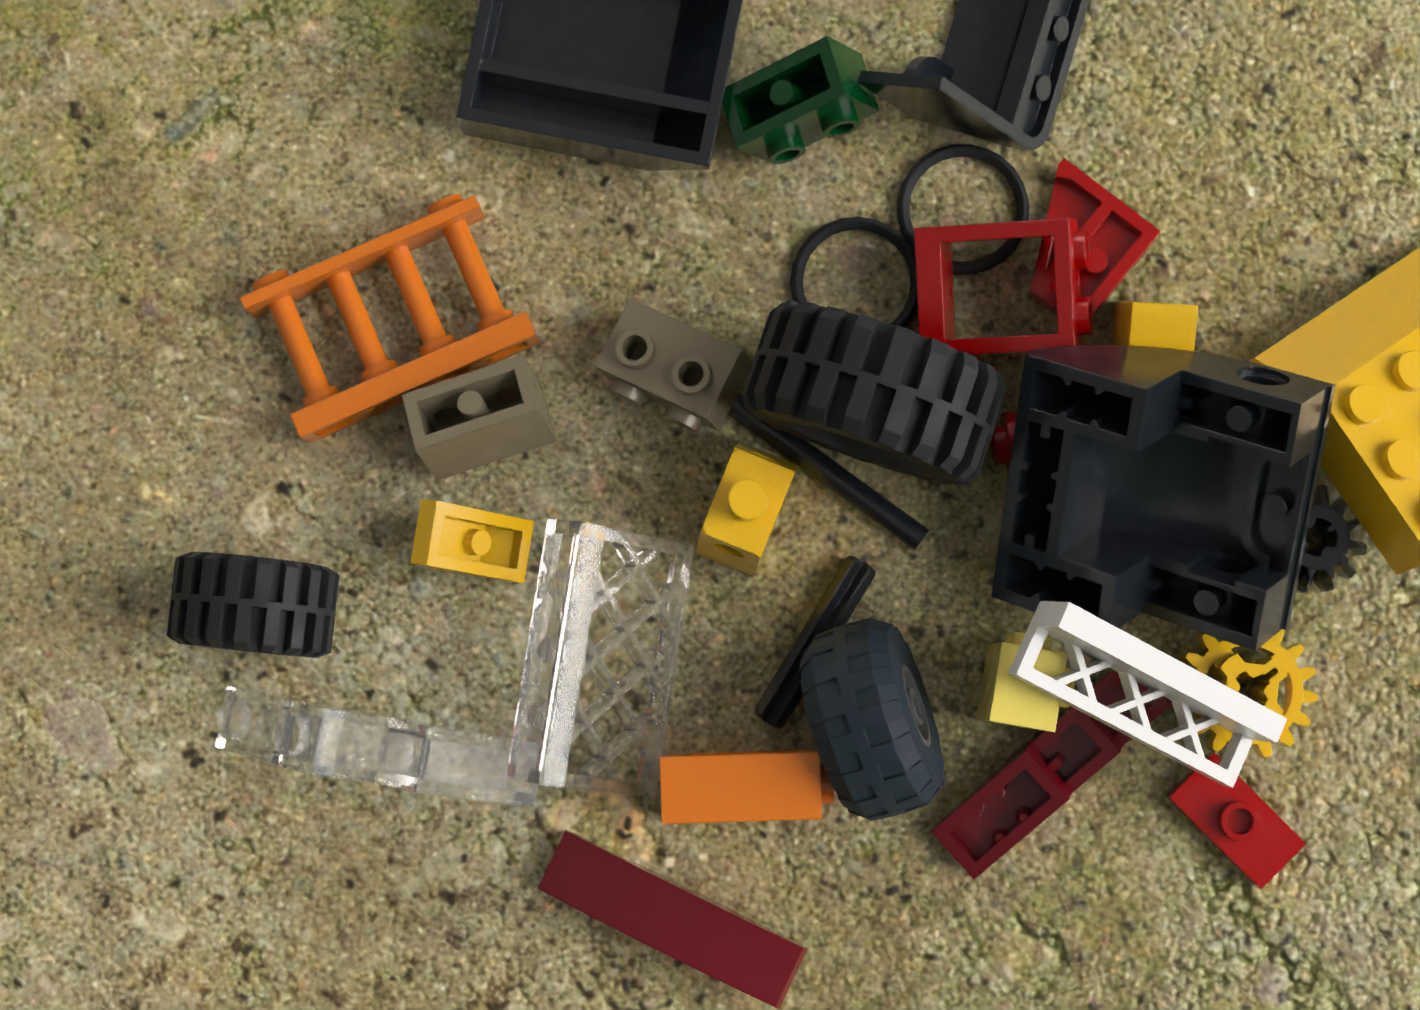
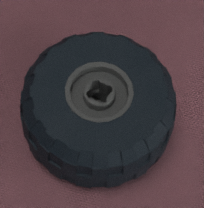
M869 618L844 624L817 634L810 645L803 651L800 660L802 694L819 757L822 760L829 782L838 795V799L843 807H846L848 812L853 815L874 821L897 816L931 804L930 802L942 790V786L945 784L944 759L929 697L927 696L919 669L913 659L912 652L903 639L902 633L891 623Z

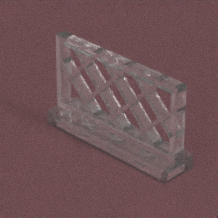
M547 519L506 777L546 786L572 787L656 797L660 772V756L663 753L695 545L606 528L605 525L585 521ZM603 542L613 544L624 564L606 582L599 572ZM633 548H638V549H643V550L640 551V552L636 555L635 552H634V550H633ZM660 553L672 555L668 582L656 591L644 567ZM632 578L645 602L625 618L613 594ZM599 606H602L614 630L594 646L588 635L591 615ZM653 615L660 628L658 644L646 654L633 631ZM622 642L635 665L615 682L602 659ZM591 670L604 693L584 710L578 701L581 678ZM643 678L650 690L648 707L638 717H635L623 695ZM612 706L625 729L605 746L592 723ZM581 734L594 757L577 773H566L571 742ZM632 742L640 753L636 781L625 780L613 760ZM602 770L606 778L597 777L596 775Z

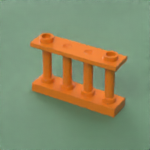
M461 194L442 198L427 207L428 216L290 276L287 270H280L265 275L252 283L253 292L239 297L244 309L253 317L259 318L268 313H271L306 394V397L301 400L304 408L290 414L301 439L309 444L403 404V394L490 366L540 344L526 311L514 316L512 309H504L468 226L486 219L475 195L464 200ZM443 237L446 238L481 317V320L477 323L479 332L458 341L455 340L453 334L446 335L410 252ZM385 262L389 265L423 343V346L418 349L421 357L399 367L395 360L388 361L352 278ZM328 287L365 370L360 374L362 383L342 392H339L336 385H329L294 304L295 301Z

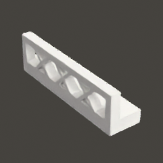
M1039 602L1008 672L1011 676L1226 787H1234L1253 740L1277 743L1287 721V718L1070 602ZM1047 635L1064 643L1072 669L1052 678L1033 668ZM1083 654L1096 661L1085 664ZM1106 668H1111L1119 674L1126 699L1104 706L1097 702L1089 675ZM1076 681L1078 691L1065 684ZM1137 682L1149 689L1140 693ZM1164 696L1172 701L1179 727L1158 734L1151 730L1144 703ZM1130 710L1133 720L1119 713ZM1191 711L1202 716V718L1193 721ZM1215 724L1233 733L1220 765L1205 759L1197 734L1198 731ZM1183 738L1186 748L1173 741Z

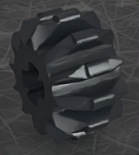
M1324 485L1316 486L1308 527L1309 529L1314 525L1317 528L1312 535H1321L1322 546L1318 549L1309 550L1308 553L1304 550L1296 589L1297 593L1307 592L1312 585V581H1314L1321 592L1333 590L1335 588L1334 573L1344 579L1352 578L1356 573L1354 565L1345 555L1360 556L1364 555L1367 550V546L1362 542L1351 540L1350 533L1363 529L1357 518L1348 521L1343 518V515L1350 509L1343 497L1336 499L1329 505L1330 494L1328 487Z

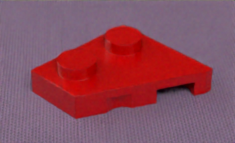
M1063 158L1057 167L1046 219H1077L1078 231L1088 232L1090 267L1089 270H1079L1081 296L1091 297L1094 316L1158 239L1160 230L1067 159ZM1053 236L1042 237L1030 296L1057 316Z

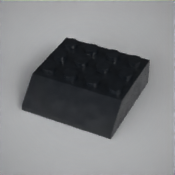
M480 0L456 115L463 134L467 136L647 171L710 169L743 0Z

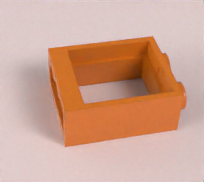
M815 749L662 754L660 756L662 824L822 819V804H834V788H832L824 765L820 763L818 751Z

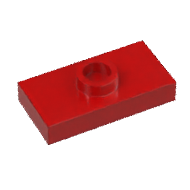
M1209 752L1205 756V759L1220 765L1222 759L1215 752ZM1191 770L1166 795V798L1258 889H1262L1306 845L1239 776L1232 788L1222 786Z

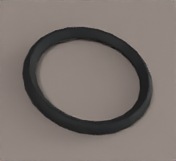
M952 144L935 149L920 158L908 171L900 186L897 199V220L901 234L915 250L914 229L910 219L912 191L919 178L930 167L940 161L953 157H971L995 167L1006 178L1012 188L1016 201L1015 221H1028L1029 199L1024 183L1015 168L999 154L972 144ZM1022 238L1007 239L997 251L982 259L972 262L952 261L953 274H977L994 268L1004 262L1017 249Z
M849 217L827 223L807 238L799 248L792 264L790 286L793 301L797 303L807 302L803 286L804 271L810 255L820 243L842 231H871L885 237L895 245L905 259L910 277L909 296L902 312L890 325H898L905 328L918 309L915 250L902 234L890 225L876 219Z

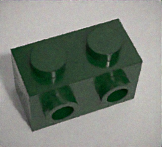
M826 36L727 86L723 107L735 147L772 164H783L798 159L805 154V147L825 137L837 138L855 131L860 126V120L880 111L875 94L858 83L861 70L867 71L862 54Z

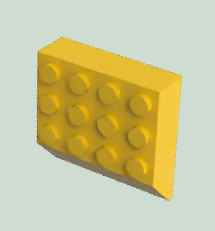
M1420 247L1249 361L1336 385L1320 466L1396 575L1420 566Z

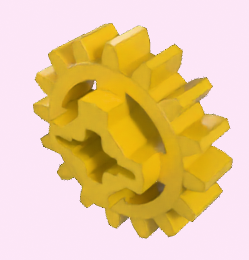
M1282 629L1258 648V650L1266 653L1267 656L1263 659H1258L1255 663H1246L1238 653L1234 654L1231 650L1239 645L1221 639L1217 641L1215 637L1204 633L1199 634L1196 638L1203 652L1200 655L1186 652L1181 655L1180 659L1186 665L1207 675L1209 670L1214 676V680L1237 692L1240 690V685L1236 680L1237 677L1254 678L1261 675L1255 680L1256 684L1250 690L1251 696L1255 699V702L1287 718L1278 743L1288 747L1293 745L1295 741L1288 729L1291 724L1309 727L1311 720L1300 711L1302 703L1318 701V694L1303 690V681L1316 674L1315 668L1298 667L1295 662L1304 651V647L1301 644H1293L1283 648L1280 645L1284 636V630ZM1284 679L1286 689L1285 700L1281 708L1277 703L1279 682ZM1194 713L1196 717L1194 720L1202 718V716ZM1217 724L1197 732V734L1206 731L1210 733L1206 749L1212 752H1219L1230 741L1233 734ZM1253 740L1251 745L1258 757L1267 758L1272 755L1271 742Z

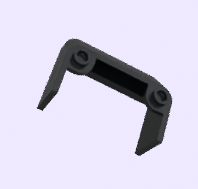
M959 0L941 60L930 56L916 57L908 64L904 73L861 70L858 83L913 119L1006 147L1035 150L1044 144L1050 134L1090 0Z

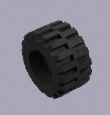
M189 552L175 558L166 636L178 644L310 658L331 653L340 575L325 566L297 561L211 552Z

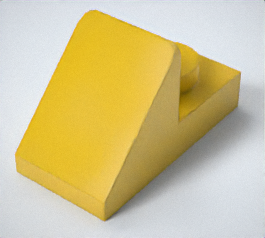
M421 499L410 563L427 566L438 571L524 583L534 521L437 500Z

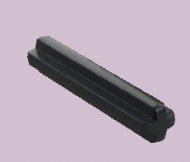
M850 555L845 558L757 703L754 713L758 718L774 728L780 729L785 726L803 696L800 660L803 651L810 645L817 634L848 622L875 577L876 571L871 565L855 556Z

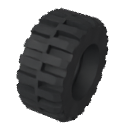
M786 301L778 305L768 315L741 397L744 410L750 413V416L804 441L812 442L825 449L839 452L854 459L872 463L895 472H902L925 480H934L942 484L965 486L979 476L1006 396V387L1001 373L996 372L994 367L980 362L976 357L964 351L951 348L948 344L936 339L916 334L915 331L898 325L893 326L866 315L849 313L844 309L831 306L823 307L815 303L803 301L801 303Z

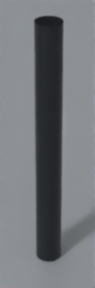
M739 392L728 414L730 417L913 550L917 548L928 533V528L808 441L794 437L785 431L775 429L767 425L766 422L750 416V413L744 410L742 393Z

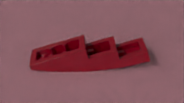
M1109 669L1092 684L1097 702L1104 706L1126 699L1119 674L1113 669ZM1137 682L1140 693L1149 689ZM1162 696L1144 703L1149 723L1171 706L1172 701ZM1069 706V708H1065L1058 714L1055 732L1039 731L944 817L931 832L973 879H976L1070 800L1072 793L1121 752L1122 747L1132 738ZM1130 710L1119 713L1133 720Z
M566 830L538 887L539 890L592 918L775 1008L781 1007L807 952V948L703 894L691 891L636 862L626 860L594 842Z

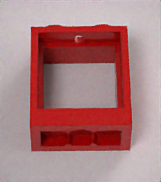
M1060 218L914 228L919 335L936 339L948 344L951 348L964 351L970 355L1029 352L1052 347L1083 345L1082 335H1092V301L1090 296H1081L1079 271L1089 270L1090 267L1089 236L1087 231H1078L1077 219ZM1053 236L1058 333L956 339L951 243Z

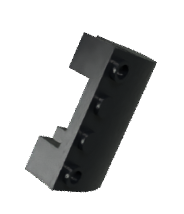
M1077 345L1038 349L1026 353L991 597L1034 612L1040 601L1070 602L1117 628L1122 627L1142 612L1256 651L1282 629L1286 630L1290 625L1336 385L1249 361L1172 348L1135 345Z

